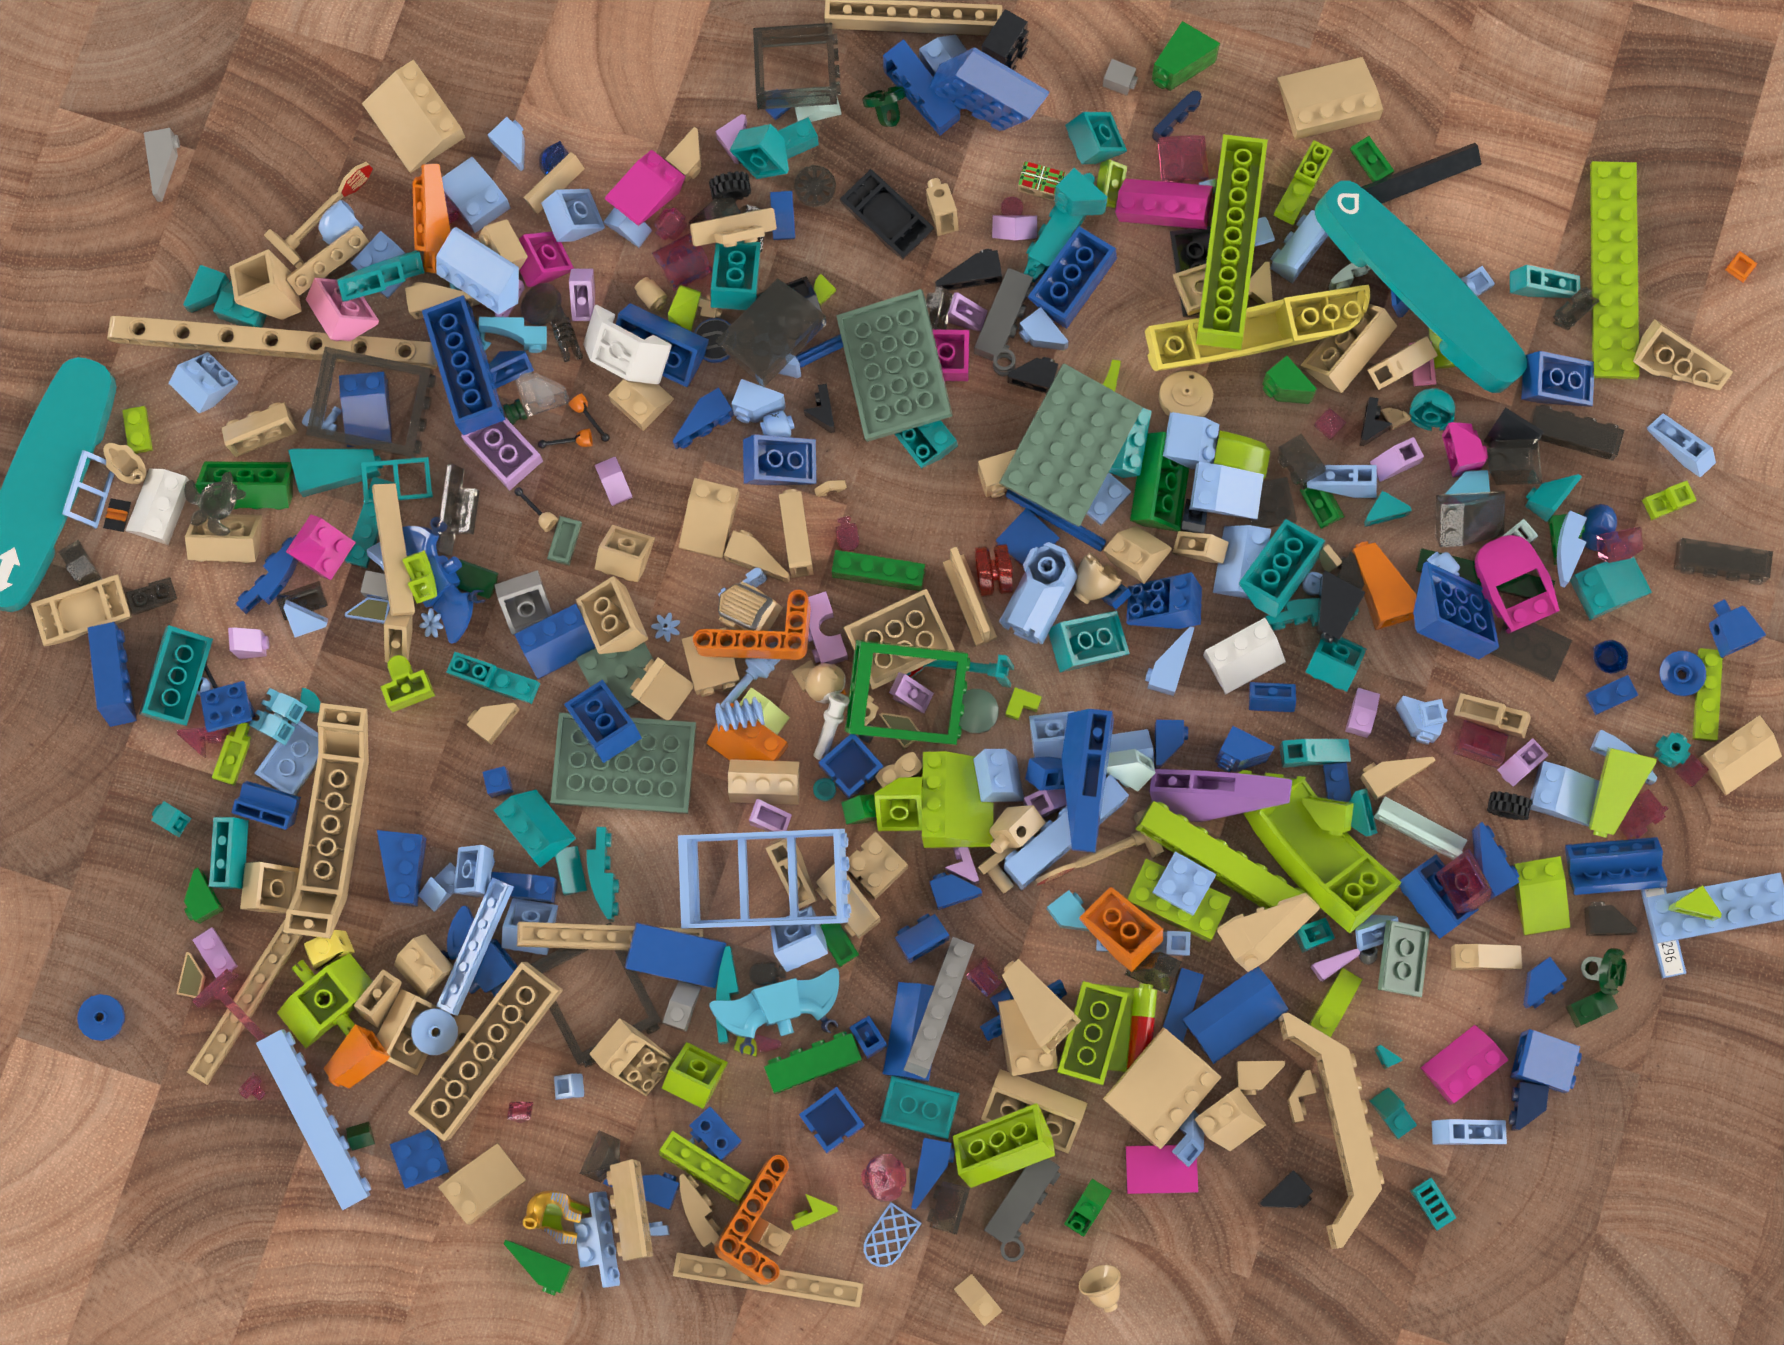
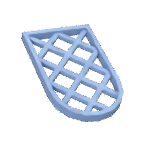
M890 1202L871 1232L868 1233L864 1242L866 1259L878 1267L892 1265L901 1257L902 1252L922 1223ZM893 1207L898 1209L903 1214L894 1215ZM889 1208H891L892 1216L884 1217ZM904 1216L905 1225L897 1227L895 1218ZM907 1216L916 1223L908 1225ZM893 1219L894 1227L885 1229L884 1220ZM881 1221L882 1230L874 1231ZM917 1226L910 1236L909 1227ZM906 1228L908 1237L899 1238L897 1229ZM895 1230L896 1239L887 1240L886 1232ZM883 1232L885 1241L876 1243L874 1234ZM872 1235L873 1243L867 1244L869 1237ZM907 1240L901 1249L899 1241ZM897 1242L898 1251L889 1252L888 1243ZM885 1244L887 1253L878 1254L876 1245ZM874 1246L875 1255L868 1256L866 1247ZM898 1254L897 1257L891 1262L890 1255ZM887 1256L889 1263L885 1265L880 1264L879 1257ZM871 1258H876L877 1263H874Z

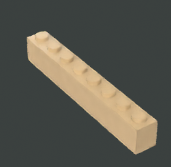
M826 0L825 28L989 35L1002 14V5L896 0Z

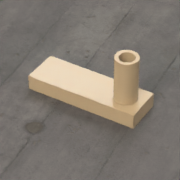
M1006 848L1001 854L995 852L976 867L981 875L987 873L1003 894L1010 890L1014 884L998 863L1017 848Z

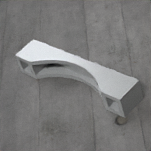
M952 937L907 1059L905 1071L923 1078L927 1077L972 954L973 944Z

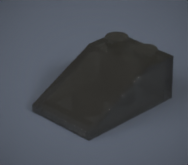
M1504 491L1436 495L1435 538L1440 547L1465 546L1504 535Z

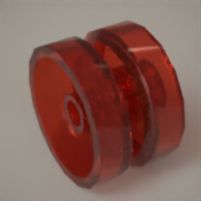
M1006 543L994 546L993 560H991L987 546L975 547L976 569L981 597L993 596L994 581H997L998 591L1001 595L1013 593V569Z

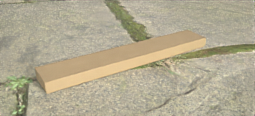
M374 484L372 486L391 616L414 615L413 594L408 585L410 576L402 561L407 555L396 484Z

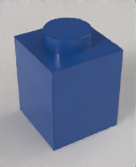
M505 766L482 772L487 794L491 798L513 793L509 771Z

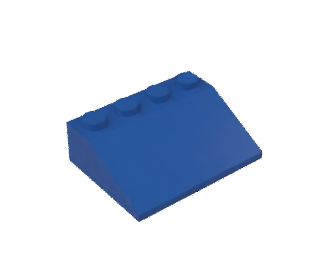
M1425 562L1422 568L1413 612L1417 633L1478 660L1499 648L1492 607L1482 593L1483 588L1436 565Z

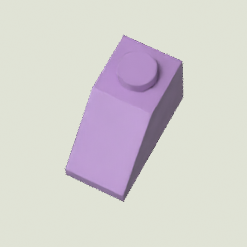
M571 269L569 289L572 321H590L595 306L594 270Z
M228 628L230 651L236 657L247 659L267 656L266 650L269 649V638L261 630Z
M1357 688L1345 732L1368 738L1377 713L1380 694Z
M1532 738L1497 770L1502 775V778L1514 787L1542 762L1548 754Z

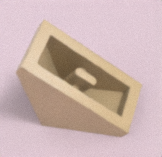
M1264 262L1250 278V288L1252 290L1250 297L1259 305L1273 302L1270 262Z

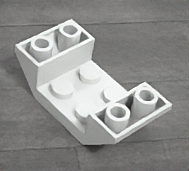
M595 305L583 343L590 361L627 381L659 384L672 345L655 335L645 340L613 323L615 314Z

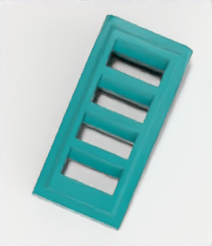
M1432 1177L1410 1190L1436 1231L1456 1219L1455 1214ZM1430 1187L1432 1192L1422 1197L1420 1193ZM1435 1195L1437 1200L1427 1206L1425 1201ZM1441 1204L1442 1208L1432 1214L1430 1210ZM1446 1211L1448 1215L1437 1222L1435 1218Z

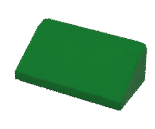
M1307 485L1300 489L1321 529L1345 517L1332 493L1308 488Z

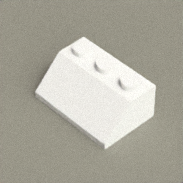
M149 468L125 531L169 545L192 482L186 476L165 469Z
M1266 618L1206 649L1203 654L1225 694L1286 662L1277 637Z

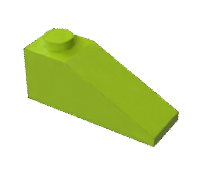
M1342 967L1309 1025L1331 1038L1363 979Z

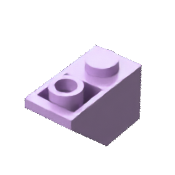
M1412 437L1388 449L1370 461V464L1377 465V478L1379 482H1382L1420 464L1424 455L1415 438Z
M1065 789L1039 790L1024 797L1023 803L1025 806L1034 805L1042 818L1067 806Z

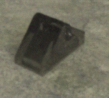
M79 540L58 551L66 563V569L79 587L102 579Z

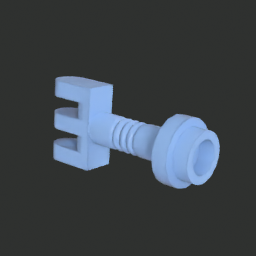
M755 568L745 574L747 578L743 582L756 588L767 580V576L760 568ZM725 587L721 589V592L718 594L719 597L720 594L726 590Z

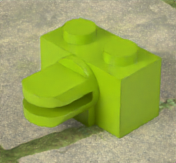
M397 655L390 658L387 667L392 682L380 687L387 706L392 712L435 696L429 677L424 670L413 673L409 661L404 656Z

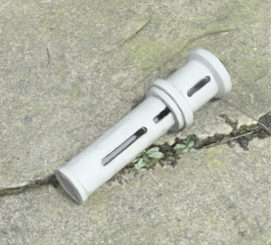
M831 693L829 696L830 703L828 709L823 714L825 722L813 754L818 760H821L823 756L825 757L829 753L838 724L844 720L843 712L845 706L850 702L849 698L844 694Z

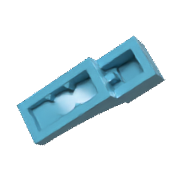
M479 317V332L493 333L511 338L524 345V350H528L531 353H540L542 350H546L547 326H524V317Z

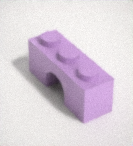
M826 591L808 597L811 606L808 641L814 642L816 649L812 650L815 662L836 664L848 660L841 634L826 636L820 631L822 622L834 617Z

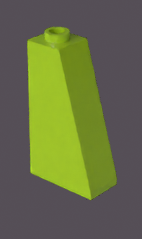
M1608 747L1588 827L1594 830L1593 835L1607 838L1608 834H1615L1655 766L1657 759Z

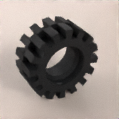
M739 171L734 173L727 172L728 174L722 173L720 176H714L709 181L711 196L714 202H736L738 199L742 200L744 199L743 197L747 198L751 195L748 174L742 171L740 173Z
M1493 791L1490 793L1487 811L1507 819L1528 820L1532 800L1514 793Z

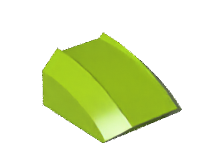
M1219 431L1213 464L1264 474V480L1267 474L1271 451L1263 442L1238 434Z

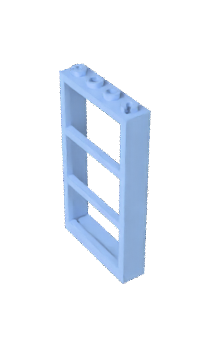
M845 829L678 835L681 929L849 922V913H851V906L848 904L847 894H850V882L847 880L849 858L846 857L848 837ZM834 836L837 916L799 917L796 838ZM787 838L790 917L750 919L747 840ZM738 840L741 919L701 920L698 842Z

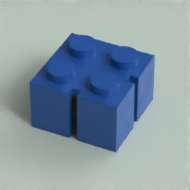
M850 734L818 762L819 767L832 781H835L836 786L848 799L853 798L865 787L864 781H867L869 784L875 779L877 773L884 768L882 763L855 734Z
M838 1087L831 1090L799 1114L812 1133L817 1131L814 1137L827 1154L844 1142L842 1137L846 1135L849 1139L865 1127Z

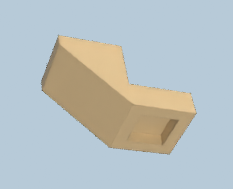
M1311 1070L1303 1072L1287 1099L1292 1123L1304 1121L1303 1116L1307 1115L1304 1102H1299V1098L1317 1093L1315 1088H1319L1316 1074H1311Z

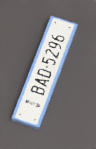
M1666 888L1641 889L1662 979L1686 974L1678 940L1655 944L1645 903V898L1667 894Z

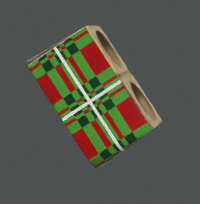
M1024 162L1018 191L1054 201L1056 186L1065 177L1066 172L1031 162Z

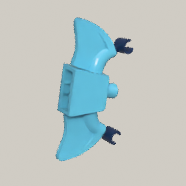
M832 968L811 980H797L794 978L754 989L750 994L738 1000L712 1001L709 1007L724 1028L739 1037L745 1038L739 1047L741 1054L743 1055V1048L749 1045L751 1046L750 1056H752L755 1050L751 1040L755 1037L756 1029L763 1024L766 1026L777 1024L780 1036H786L794 1033L791 1024L792 1019L798 1018L801 1014H811L817 1021L820 1020L822 1022L821 1028L824 1032L831 1033L827 1028L830 1022L835 1028H838V1023L835 1020L828 1019L825 1015L834 1005L838 994L839 970Z

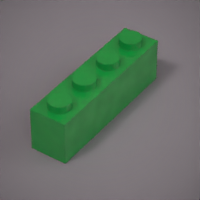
M835 550L832 578L913 591H921L923 588L925 564Z
M844 1031L834 1035V1040L825 1043V1040H820L811 1044L812 1048L803 1051V1048H799L790 1052V1057L781 1059V1056L767 1061L769 1065L764 1066L774 1094L861 1062L862 1059L852 1033L847 1034Z

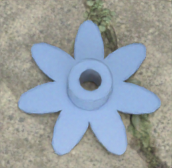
M430 608L428 615L425 613L421 614L425 622L421 623L419 627L426 628V637H429L431 633L434 637H438L437 629H443V625L439 622L441 614L434 616V611Z
M668 613L665 619L661 615H657L659 623L651 625V628L658 630L655 635L656 639L664 635L666 641L669 642L671 634H680L674 628L680 624V621H672L671 613Z

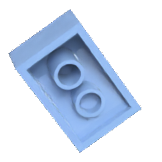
M470 157L442 177L444 193L474 233L511 208L507 198L473 157Z
M1198 462L1195 468L1190 510L1257 520L1264 474L1223 465Z
M1543 761L1538 767L1532 789L1530 810L1589 827L1600 781L1567 767Z

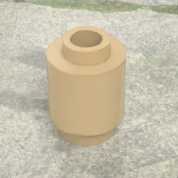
M645 277L636 284L637 296L650 310H660L666 304L667 295L653 279L650 280L648 277Z

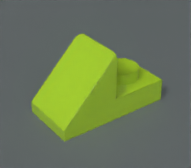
M806 1194L813 1212L808 1213L807 1210L794 1215L795 1220H792L791 1223L794 1230H798L839 1211L836 1206Z

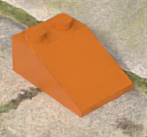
M1112 887L1079 917V920L1110 954L1131 972L1163 942V928Z

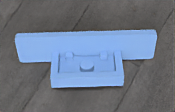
M606 1191L589 1193L592 1217L581 1219L580 1223L574 1222L575 1233H578L576 1242L580 1268L599 1265L602 1287L619 1286L620 1273L616 1260V1247L613 1240V1226L610 1219Z

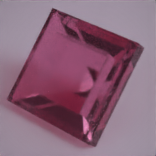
M510 1102L507 1119L518 1123L530 1120L533 1102Z

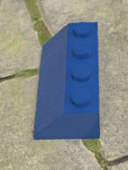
M1078 226L1028 298L1038 308L1041 307L1051 320L1067 329L1117 260L1116 248Z
M631 303L620 311L616 321V325L644 340L655 335L672 345L662 376L688 387L703 361L709 340Z
M898 983L883 1075L929 1082L931 1067L926 1078L907 1072L904 1068L934 986L918 983Z

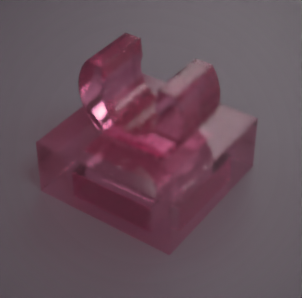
M1691 754L1685 763L1677 768L1675 773L1693 787L1709 769Z
M253 1072L238 1089L239 1094L245 1099L252 1094L260 1101L266 1094L259 1086L262 1083L261 1078Z

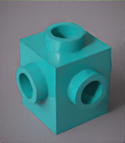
M1671 732L1669 735H1663L1655 745L1658 749L1654 756L1665 766L1674 768L1679 763L1683 765L1691 754L1688 752L1691 744L1687 742L1688 739L1682 734ZM1672 746H1673L1674 748H1676L1677 750H1679V751H1677V752L1674 751V750L1672 749Z

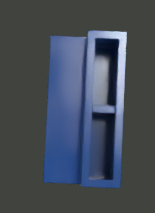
M246 781L242 784L240 796L234 801L232 814L286 830L295 824L301 797Z

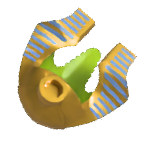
M552 1190L543 1191L535 1194L530 1199L527 1205V1216L523 1219V1226L527 1229H534L535 1227L542 1229L552 1236L558 1244H575L578 1233L563 1230L561 1217L563 1215L564 1219L580 1223L582 1213H589L591 1209L588 1205L573 1201L567 1194Z

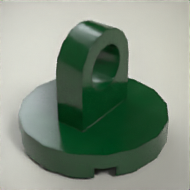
M902 86L889 87L886 92L885 90H876L863 97V105L866 108L875 107L878 121L882 126L894 127L900 120L897 101L905 98L906 92ZM888 111H890L891 113L890 121H888L887 119Z
M1610 948L1603 958L1587 957L1581 964V972L1585 978L1599 981L1601 991L1604 994L1615 995L1619 992L1617 990L1618 986L1622 987L1626 977L1627 962L1626 959L1622 958L1625 954L1621 949ZM1592 962H1596L1598 965V971L1594 975L1589 971V966Z

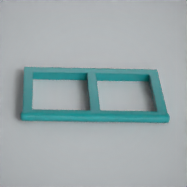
M429 457L360 463L364 503H374V499L369 498L366 467L393 466L394 484H396L398 500L433 497ZM424 462L427 493L401 496L398 464Z

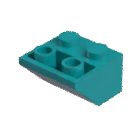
M941 420L894 434L921 469L941 460L958 447L957 440Z

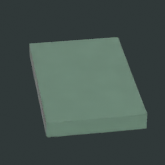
M1391 920L1386 921L1378 990L1412 997H1422L1430 928Z

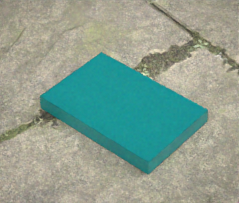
M891 1076L880 1122L948 1139L960 1093Z

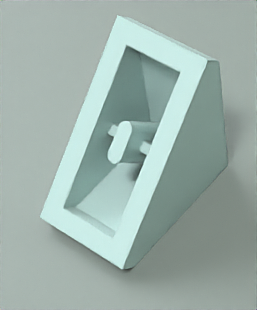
M813 90L793 103L798 121L809 117L810 121L813 122L842 114L835 92Z

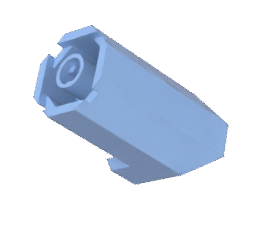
M1050 542L1043 544V547H1035L1030 550L1023 564L1025 573L999 620L1005 629L1009 630L1012 627L1016 636L1034 644L1038 642L1039 644L1044 643L1077 579L1076 565L1066 549Z

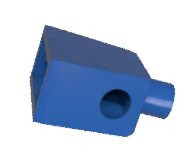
M1725 599L1713 605L1718 617L1709 623V628L1721 658L1757 643L1766 636L1763 629L1746 607L1740 606L1731 610Z

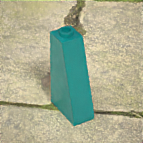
M372 449L288 450L298 491L302 497L361 482L360 463L382 461L380 455L376 456ZM383 465L366 467L367 480L372 479L373 476H381L380 469L383 468Z

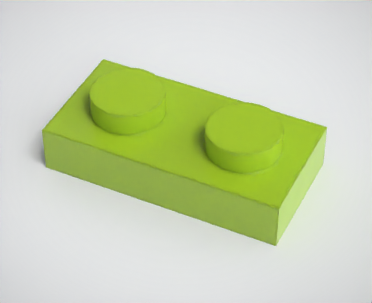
M140 406L122 410L127 445L135 454L153 451L147 408Z

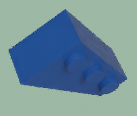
M377 830L390 901L395 905L418 907V895L427 839L419 834Z

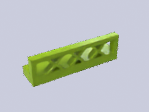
M674 1131L670 1133L659 1150V1156L737 1205L740 1204L743 1195L752 1183L751 1180Z

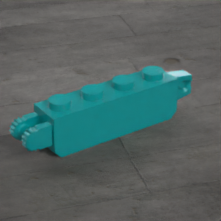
M1084 173L1083 176L1094 184V175L1092 173ZM1055 205L1049 214L1051 219L1048 224L1044 223L1038 232L1040 237L1037 242H1032L1026 252L1028 254V264L1023 274L1033 277V282L1035 283L1042 273L1047 271L1078 226L1082 225L1087 215L1070 216L1067 212H1061Z

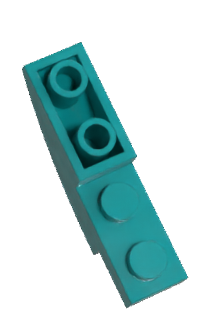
M1319 598L1288 601L1284 606V612H1280L1276 618L1270 615L1265 618L1273 631L1284 629L1286 624L1290 623L1295 625L1307 623L1308 619L1311 620L1312 627L1317 626ZM1358 607L1350 621L1354 620V617L1359 613Z
M454 652L446 673L481 688L529 704L533 703L540 683L536 680L498 668L493 664L458 652Z
M597 827L596 850H587L588 876L600 909L609 922H614V916L619 914V903L615 902V893H619L620 882L619 879H616L614 873H607V870L611 869V856H607V849L612 846V833H608L606 827Z

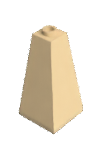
M1019 959L1016 962L1011 961L1004 968L1005 973L1002 977L1037 1044L1049 1054L1081 1020Z

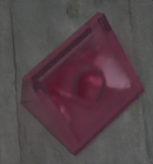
M1464 720L1453 753L1498 768L1504 761L1508 734Z

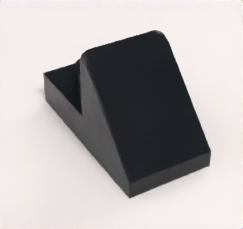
M827 383L818 385L819 392L815 393L817 406L821 407L805 409L804 414L828 432L833 433L835 432Z
M1369 397L1367 401L1359 446L1367 445L1387 432L1392 426L1390 422L1375 420L1379 419L1381 406H1377L1379 398Z
M1186 499L1180 531L1204 533L1207 512L1190 510L1191 499Z

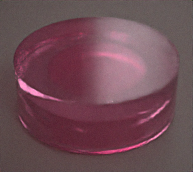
M1007 197L1001 204L1002 215H1022L1023 203L1017 197Z

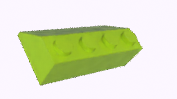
M1037 1103L953 1136L958 1175L970 1188L1055 1156L1052 1135Z

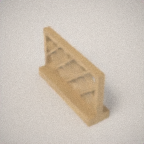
M957 547L950 549V560L943 562V566L974 644L977 647L997 639V636L964 554H959Z

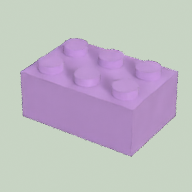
M507 419L461 436L465 444L509 491L543 462L535 448Z

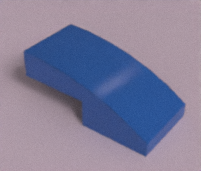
M792 191L770 192L771 208L774 209L777 227L776 230H773V240L796 239Z

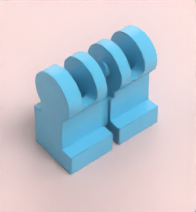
M269 688L266 694L271 697V700H262L261 704L270 712H275L274 715L266 711L257 710L255 714L260 719L258 721L251 720L249 726L286 746L296 728L289 724L288 720L298 724L307 706L293 697Z

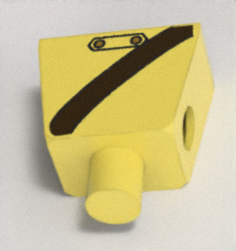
M334 930L331 939L317 937L304 943L314 971L333 963L349 953H355L347 932L341 930Z

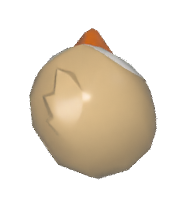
M822 663L810 669L805 682L806 691L813 700L826 704L830 702L829 696L831 693H841L847 696L845 692V673L835 664Z

